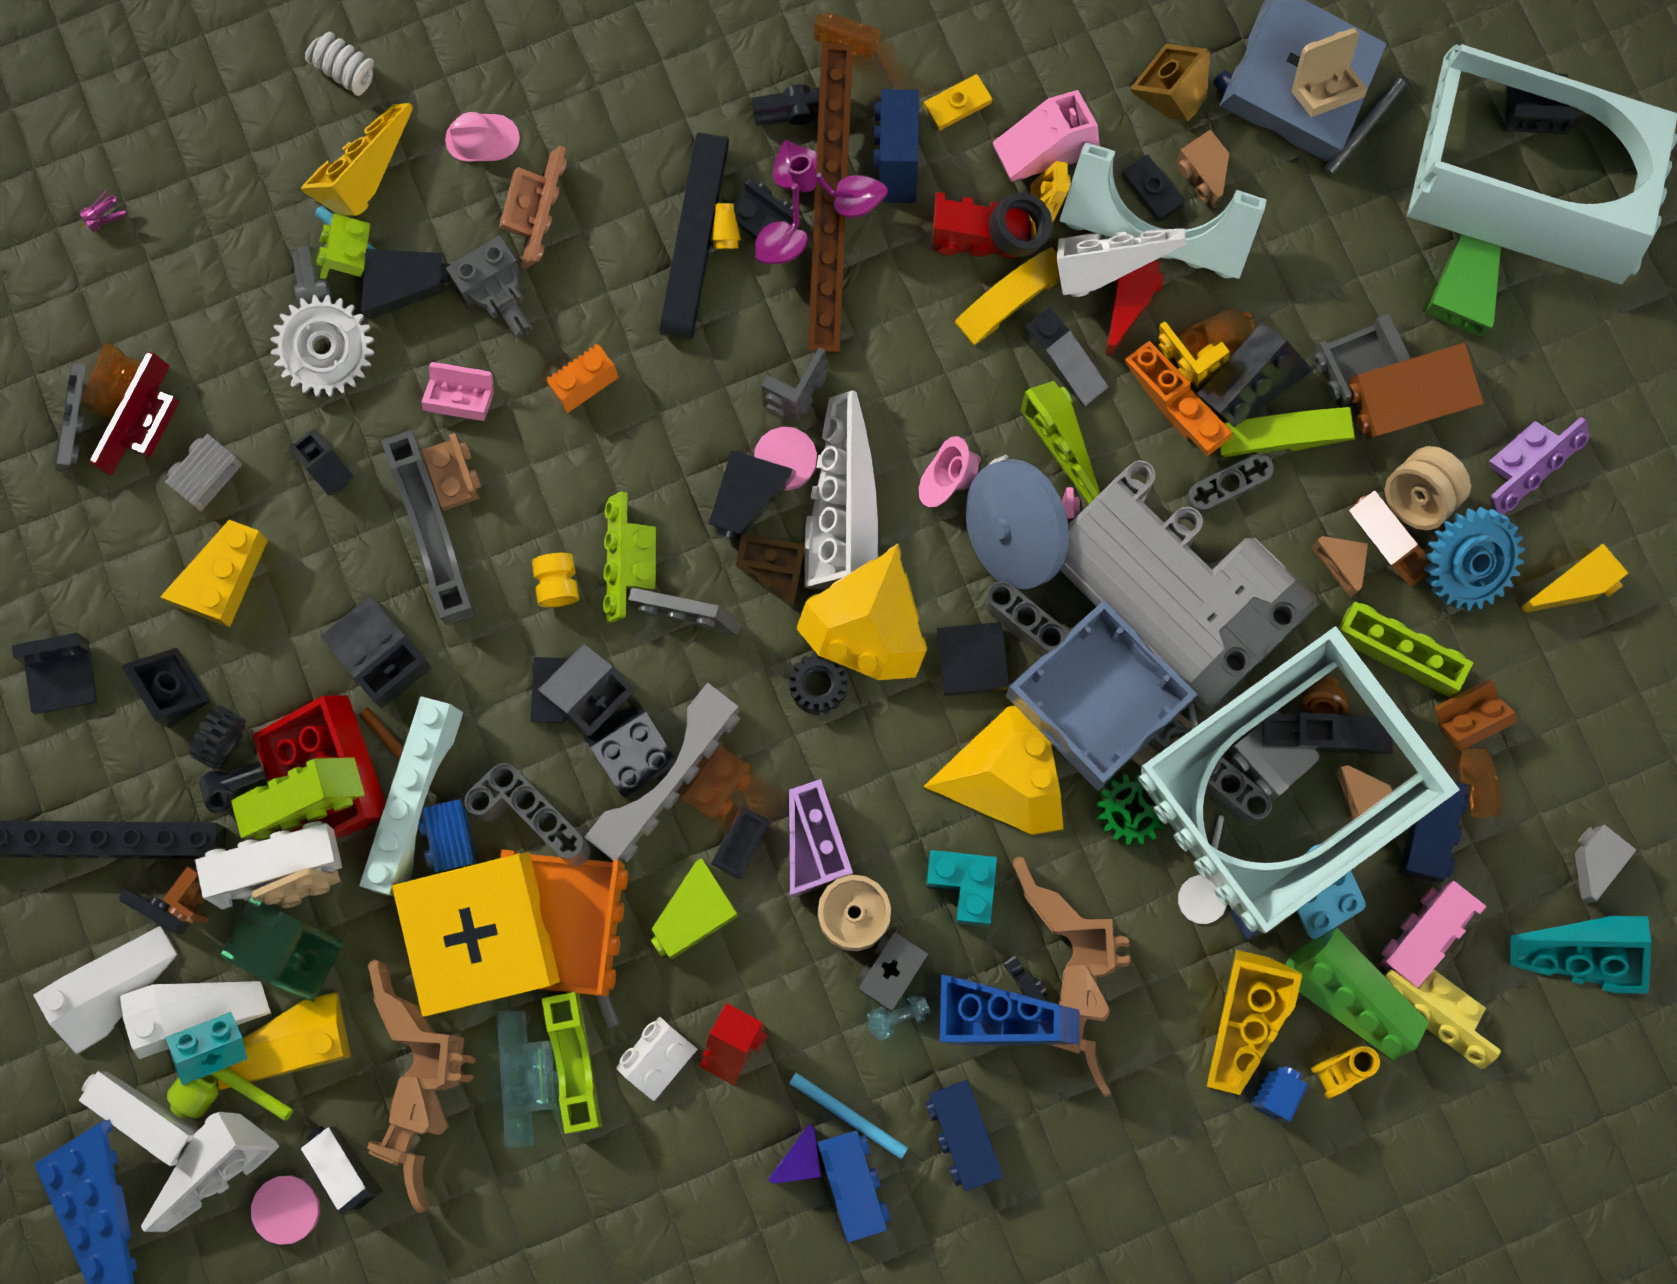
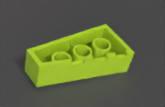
M354 757L312 759L306 762L307 767H296L288 771L289 776L274 778L267 782L268 786L257 787L231 800L241 838L255 837L258 842L270 839V835L277 830L290 831L301 827L300 821L302 820L314 821L327 816L326 811L332 808L334 811L353 806L352 800L365 796Z

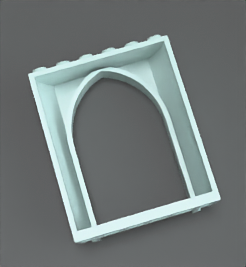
M1455 45L1445 54L1407 217L1622 285L1630 274H1637L1641 266L1642 257L1661 224V216L1658 214L1667 194L1664 183L1672 168V161L1669 160L1670 153L1677 142V134L1674 133L1677 113L1467 45ZM1461 71L1570 105L1601 121L1620 139L1631 155L1638 173L1634 192L1621 199L1606 203H1573L1441 162Z
M1336 626L1145 763L1141 768L1142 775L1138 777L1156 805L1153 808L1156 815L1164 824L1169 822L1176 832L1174 838L1178 845L1185 852L1189 850L1195 857L1194 866L1203 878L1209 877L1217 887L1214 889V893L1224 906L1230 905L1251 932L1258 930L1263 933H1267L1460 790ZM1338 666L1418 773L1319 846L1298 858L1277 863H1255L1231 857L1208 843L1204 828L1203 804L1209 778L1219 759L1242 735Z

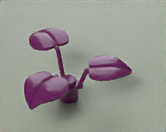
M784 140L774 162L773 178L778 187L785 190L792 189L793 223L790 225L787 222L780 221L764 227L756 239V260L764 264H782L795 259L804 251L808 237L804 231L797 229L799 227V191L804 193L810 192L816 187L817 183H820L831 197L836 198L834 200V208L837 213L844 217L857 218L872 211L886 197L887 187L870 177L854 175L840 180L837 186L838 191L833 190L823 179L822 174L816 173L817 152Z

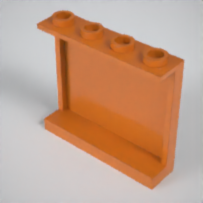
M501 850V858L520 854L512 850ZM530 854L540 894L541 916L550 936L560 978L559 983L537 990L576 992L578 994L609 997V989L613 990L616 982V970L612 969L613 956H617L620 949V937L616 936L617 924L622 922L624 916V903L620 902L621 891L626 889L628 884V870L624 869L625 864L618 860H613V862L587 860L582 865L571 866L560 857Z

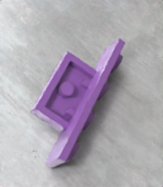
M1580 417L1560 436L1534 421L1489 461L1490 467L1508 481L1491 495L1492 509L1503 515L1507 511H1511L1526 494L1538 488L1542 480L1551 472L1558 470L1575 451L1582 449L1590 438L1587 420Z

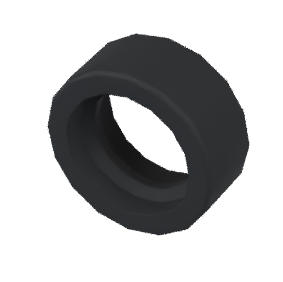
M1020 192L1013 193L1004 198L990 214L988 226L990 236L999 249L1011 256L1024 257L1034 253L1046 243L1051 236L1053 222L1051 213L1042 200L1035 195ZM1017 208L1030 215L1036 228V235L1032 240L1025 242L1017 239L1010 233L1005 221V214L1008 210Z

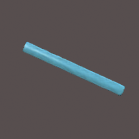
M797 1072L789 1083L790 1085L902 1159L908 1147Z

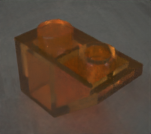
M1228 309L1179 331V336L1182 344L1192 357L1197 360V354L1203 348L1210 344H1213L1215 347L1220 342H1223L1230 351L1229 355L1234 354L1255 329L1251 313Z

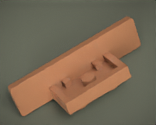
M558 146L550 153L544 177L519 167L514 170L499 228L528 238L521 262V267L527 269L535 262L538 263L543 255L544 245L541 244L543 234L547 233L551 225L552 216L549 215V211L559 194V187L556 186L557 180L563 174L567 164V159L564 158L565 147Z

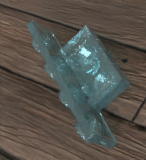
M500 1011L497 1013L505 1147L532 1146L534 1144L532 1112L556 1109L551 1041L527 1043L525 1011Z

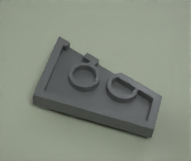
M72 363L66 391L55 471L68 473L70 463L77 464L79 445H73L75 433L81 434L84 415L78 414L80 403H86L88 385L83 384L86 365Z

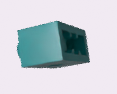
M232 1012L165 1037L171 1059L182 1085L248 1059L242 1036Z

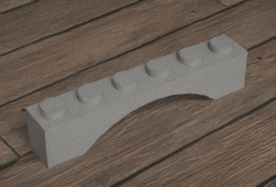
M707 682L687 708V728L684 743L675 764L667 776L652 791L639 800L621 808L605 811L584 838L612 861L618 860L621 862L624 860L628 862L638 849L636 842L643 834L648 836L657 826L659 820L656 817L663 808L669 810L679 797V794L676 793L684 782L689 784L696 777L700 770L696 766L704 756L709 759L718 749L720 743L717 740L724 731L730 733L740 720V717L737 716L740 712L738 705Z

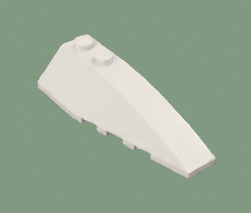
M855 391L831 397L828 402L822 439L826 440L821 455H818L816 468L821 469L818 486H813L811 492V499H814L815 502L812 516H807L805 524L804 587L808 589H828L833 583L870 560L878 558V516L873 465L866 427L857 392Z

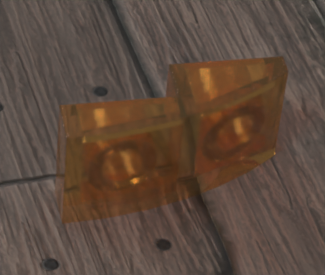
M1487 748L1463 749L1460 760L1461 782L1472 784V792L1470 794L1471 817L1487 818L1501 815L1498 777Z

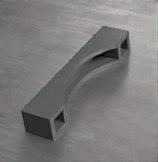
M412 430L381 440L416 536L440 619L446 626L477 616L419 440Z

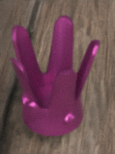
M106 189L92 206L85 207L84 210L80 211L84 222L79 225V228L87 225L95 233L103 225L124 218L127 213L125 211H118L101 217L114 206V202L117 199L115 195H111L96 205L108 192V189Z

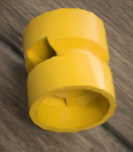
M551 553L538 556L532 560L534 578L540 581L535 587L538 606L548 608L560 607L580 600L577 581L571 579L576 573L572 554Z

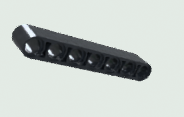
M700 132L696 135L661 317L660 335L688 340L693 339L711 246L710 237L715 215V204L719 203L728 155L729 137Z

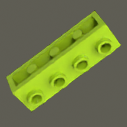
M1354 602L1347 609L1338 626V630L1352 648L1449 698L1460 691L1474 663L1466 659L1462 653L1435 643V640L1427 635L1415 633L1406 628L1400 621L1388 619L1378 614L1374 608L1366 604Z

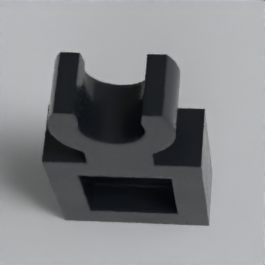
M1016 956L1003 964L1023 995L1046 1001L1044 997L1048 995V992L1038 978L1031 979Z

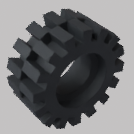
M812 653L810 657H802V661L795 663L794 669L790 672L789 676L790 693L795 704L798 707H802L803 711L807 713L809 711L813 712L814 715H819L821 712L827 714L830 713L831 709H837L840 706V702L844 701L848 687L847 675L843 665L818 656L817 653ZM815 672H822L831 680L829 691L821 696L812 695L805 685L807 678Z
M223 706L212 709L211 714L208 713L205 717L206 721L200 724V730L195 733V740L191 742L190 746L192 747L190 750L191 757L214 770L220 769L222 764L225 765L227 762V758H231L234 748H237L239 745V739L243 737L244 733L242 731L246 727V720Z

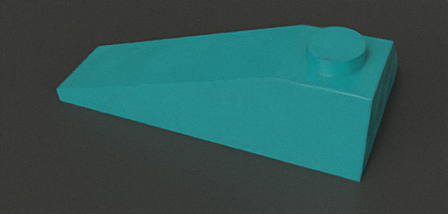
M1609 916L1510 936V966L1548 976L1555 973L1571 977L1572 982L1582 985L1584 981L1602 985V990L1612 993L1649 994L1651 935L1648 916Z

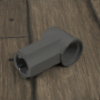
M305 246L292 252L297 279L294 289L299 308L301 307V298L308 304H311L313 295H316L321 303L326 295H329L333 304L328 280L319 278L321 266L316 265L318 247Z

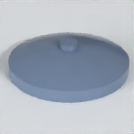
M1007 459L984 467L972 481L966 500L967 530L977 557L998 581L1008 582L1016 589H1030L1050 581L1059 572L1065 561L1069 541L1067 517L1056 489L1039 469L1022 460Z

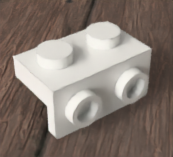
M658 1017L655 1022H651L646 1026L642 1037L634 1047L624 1052L616 1069L651 1100L655 1101L698 1049L666 1021Z

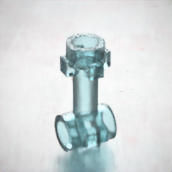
M911 996L908 998L909 1005L888 1014L885 1007L869 1012L867 1014L869 1021L866 1023L871 1035H875L877 1041L884 1040L895 1034L894 1025L913 1017L918 1022L925 1020V1016L931 1014L924 996Z

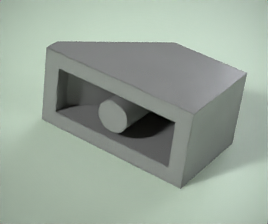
M1605 824L1594 829L1589 827L1579 838L1578 843L1581 846L1575 852L1581 900L1586 904L1595 902L1600 898L1636 851L1634 847Z

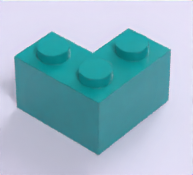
M930 850L926 887L959 891L956 913L957 924L989 927L991 924L997 857Z

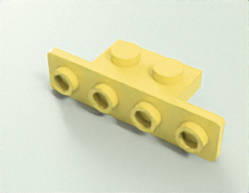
M1389 970L1384 975L1429 1022L1426 1029L1467 1058L1469 1062L1475 1064L1480 1069H1485L1499 1057L1501 1050L1474 1031L1486 1008L1437 971L1433 970L1418 988L1394 970Z

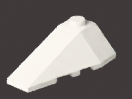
M261 981L153 984L120 996L123 1020L130 1044L139 1059L167 1050L168 1046L165 1037L223 1014L232 1012L237 1025L271 1014Z

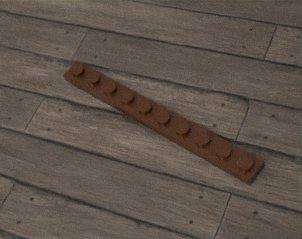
M822 43L816 173H821L828 185L833 190L838 191L839 181L846 178L848 173L853 45ZM820 183L816 184L814 198L808 353H816L818 348L821 347L826 350V354H839L846 217L836 212L834 208V200L836 198L831 197Z

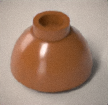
M1324 676L1319 682L1308 688L1304 694L1302 705L1308 713L1345 715L1348 711V698L1343 688L1339 686V681L1336 678Z

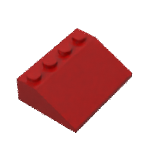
M348 695L321 696L252 734L268 781L274 778L289 776L288 771L296 767H307L306 762L312 759L353 757L355 759L365 796L352 800L353 806L338 811H334L333 808L327 810V816L314 821L302 820L300 821L301 827L290 830V833L303 830L302 826L307 823L320 821L323 824H328L334 830L337 840L368 828L381 820L386 801Z

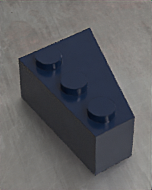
M881 89V102H875V121H881V126H874V145H880V149H874L873 169H880L879 182L883 183L888 189L886 197L881 202L916 203L919 90Z

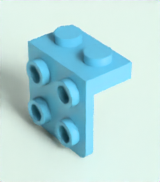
M1320 844L1313 846L1312 848L1309 849L1308 852H1310L1311 850H1313L1314 848H1316V847L1319 846ZM1349 871L1296 911L1307 935L1312 939H1316L1364 910L1366 902L1352 871Z

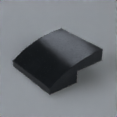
M1001 622L937 628L944 696L1009 689Z

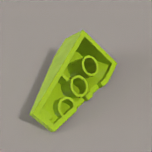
M1055 381L1028 389L1024 394L1021 412L1089 505L1100 494L1071 404L1073 400L1069 392L1064 387L1059 388Z

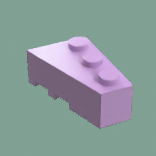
M821 779L790 789V897L794 898L829 886L838 878L853 875V871Z

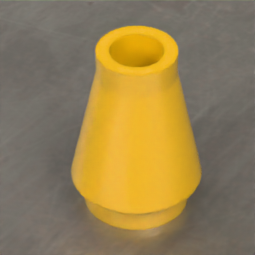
M715 204V215L710 241H713V249L738 248V241H741L734 212V204Z

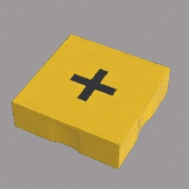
M530 852L392 885L422 1017L548 987L560 982L550 936L541 916L540 894Z

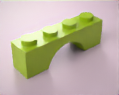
M572 992L542 998L547 1032L553 1047L558 1073L559 1103L565 1134L600 1128L602 1127L580 994Z

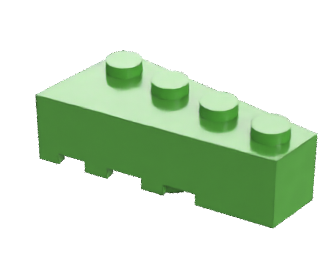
M1337 927L1291 953L1285 965L1302 973L1299 993L1392 1060L1417 1049L1429 1022Z

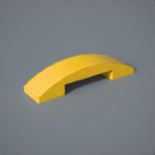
M1051 247L1031 258L990 288L955 320L957 327L973 346L998 329L999 324L1041 291L1044 289L1049 290L1060 281L1057 252Z

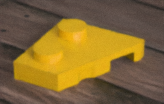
M1055 161L1030 184V194L1037 196L1046 204L1051 213L1052 222L1071 185V178L1068 175V163ZM1031 218L1032 240L1036 235L1035 223Z

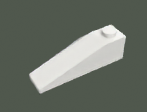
M1185 229L1148 230L1141 233L1140 237H1133L1128 232H1117L1116 236L1110 239H1101L1100 233L1060 238L1058 241L1057 263L1063 295L1071 294L1072 297L1087 295L1089 291L1096 290L1186 245Z
M159 926L63 976L33 996L51 1027L76 1054H79L108 1036L115 1028L114 1025L123 1016L120 996L152 985L178 953L164 928Z
M217 1112L212 1114L205 1120V1125L194 1134L142 1223L141 1228L144 1232H167L200 1209L202 1206L200 1200L217 1192L221 1194L229 1188L227 1181L241 1171L248 1175L259 1167L279 1148L277 1142L240 1113Z

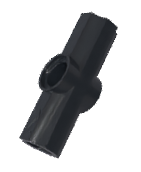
M799 84L786 88L783 93L751 97L756 126L786 121L792 125H804L818 117L819 87L810 88L808 85Z

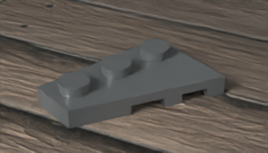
M633 587L628 599L639 607L638 612L648 616L656 617L657 614H661L676 622L685 623L686 621L736 636L739 635L742 625L719 605Z

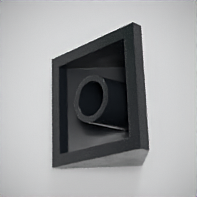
M178 648L125 663L122 666V669L154 720L168 729L210 701Z

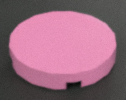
M779 427L772 429L761 437L755 447L754 457L789 467L796 471L795 478L784 490L789 491L800 488L816 470L817 452L815 445L806 433L797 428Z
M293 1175L278 1176L265 1182L255 1193L251 1204V1220L256 1231L266 1241L278 1245L293 1244L305 1238L316 1227L320 1216V1199L317 1193L305 1179Z

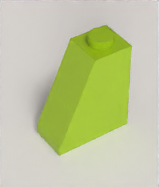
M702 858L695 862L652 928L656 937L651 939L661 957L667 953L671 960L739 917Z

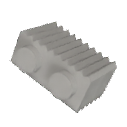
M208 434L203 439L198 438L192 443L189 448L190 454L182 463L177 462L170 468L167 474L169 478L165 481L170 488L200 512L204 510V507L212 501L217 492L225 486L234 473L238 471V468L242 466V463L235 455Z

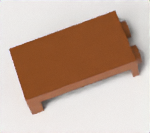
M1465 343L1349 378L1348 387L1352 393L1350 400L1356 404L1359 414L1357 416V424L1361 433H1365L1366 439L1484 404Z

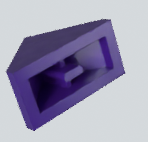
M808 1124L768 1179L771 1183L821 1177L816 1134L813 1126Z

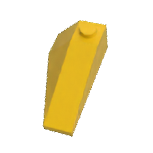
M410 103L393 104L365 128V137L358 138L352 143L348 142L342 148L345 152L343 156L333 164L327 160L300 189L306 195L338 215L358 216L368 208L369 204L367 202L375 195L413 110Z
M1240 950L1235 951L1207 1087L1238 1095L1241 1094L1260 1064V1060L1268 1047L1273 1043L1285 1020L1295 1008L1302 979L1301 972L1266 956Z
M338 992L303 1000L242 1038L248 1059L226 1068L251 1083L351 1058ZM217 1079L219 1090L231 1088Z

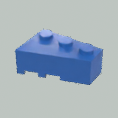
M857 1130L817 1142L847 1242L887 1231L885 1223L891 1221L886 1202L879 1203L875 1189L881 1188L876 1168L868 1169L865 1156L871 1155L866 1135L859 1136Z

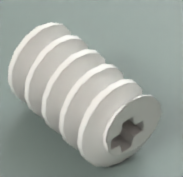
M329 31L323 36L314 39L305 52L307 63L313 64L316 69L323 71L326 76L332 77L335 82L342 84L344 88L352 90L354 95H362L368 89L373 78L374 60L371 58L364 60V53L360 51L354 54V46H345V41L342 38L335 40L333 32Z

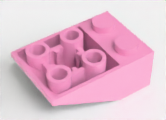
M1076 90L1048 98L993 142V147L1012 182L1042 173L1055 161L1066 162L1068 165L1078 162L1085 142L1100 146L1098 124L1081 94Z

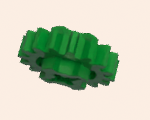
M1139 774L1135 776L1133 782H1130L1127 775H1123L1120 785L1115 780H1112L1109 783L1112 792L1103 789L1101 795L1106 801H1100L1096 806L1104 810V813L1097 817L1098 821H1106L1107 823L1102 831L1106 833L1112 830L1114 832L1112 841L1114 842L1123 837L1125 846H1129L1132 839L1136 840L1138 846H1142L1144 844V836L1153 841L1156 838L1153 830L1162 832L1165 828L1159 822L1160 819L1153 809L1156 807L1155 803L1139 781ZM1129 789L1127 798L1124 800H1113L1118 793ZM1143 793L1150 798L1153 806L1147 804L1142 797ZM1134 800L1135 809L1140 811V813L1131 822L1130 811L1125 810V808H1128ZM1112 815L1118 816L1123 823V829L1116 824ZM1142 820L1152 821L1146 829L1136 832L1139 822Z

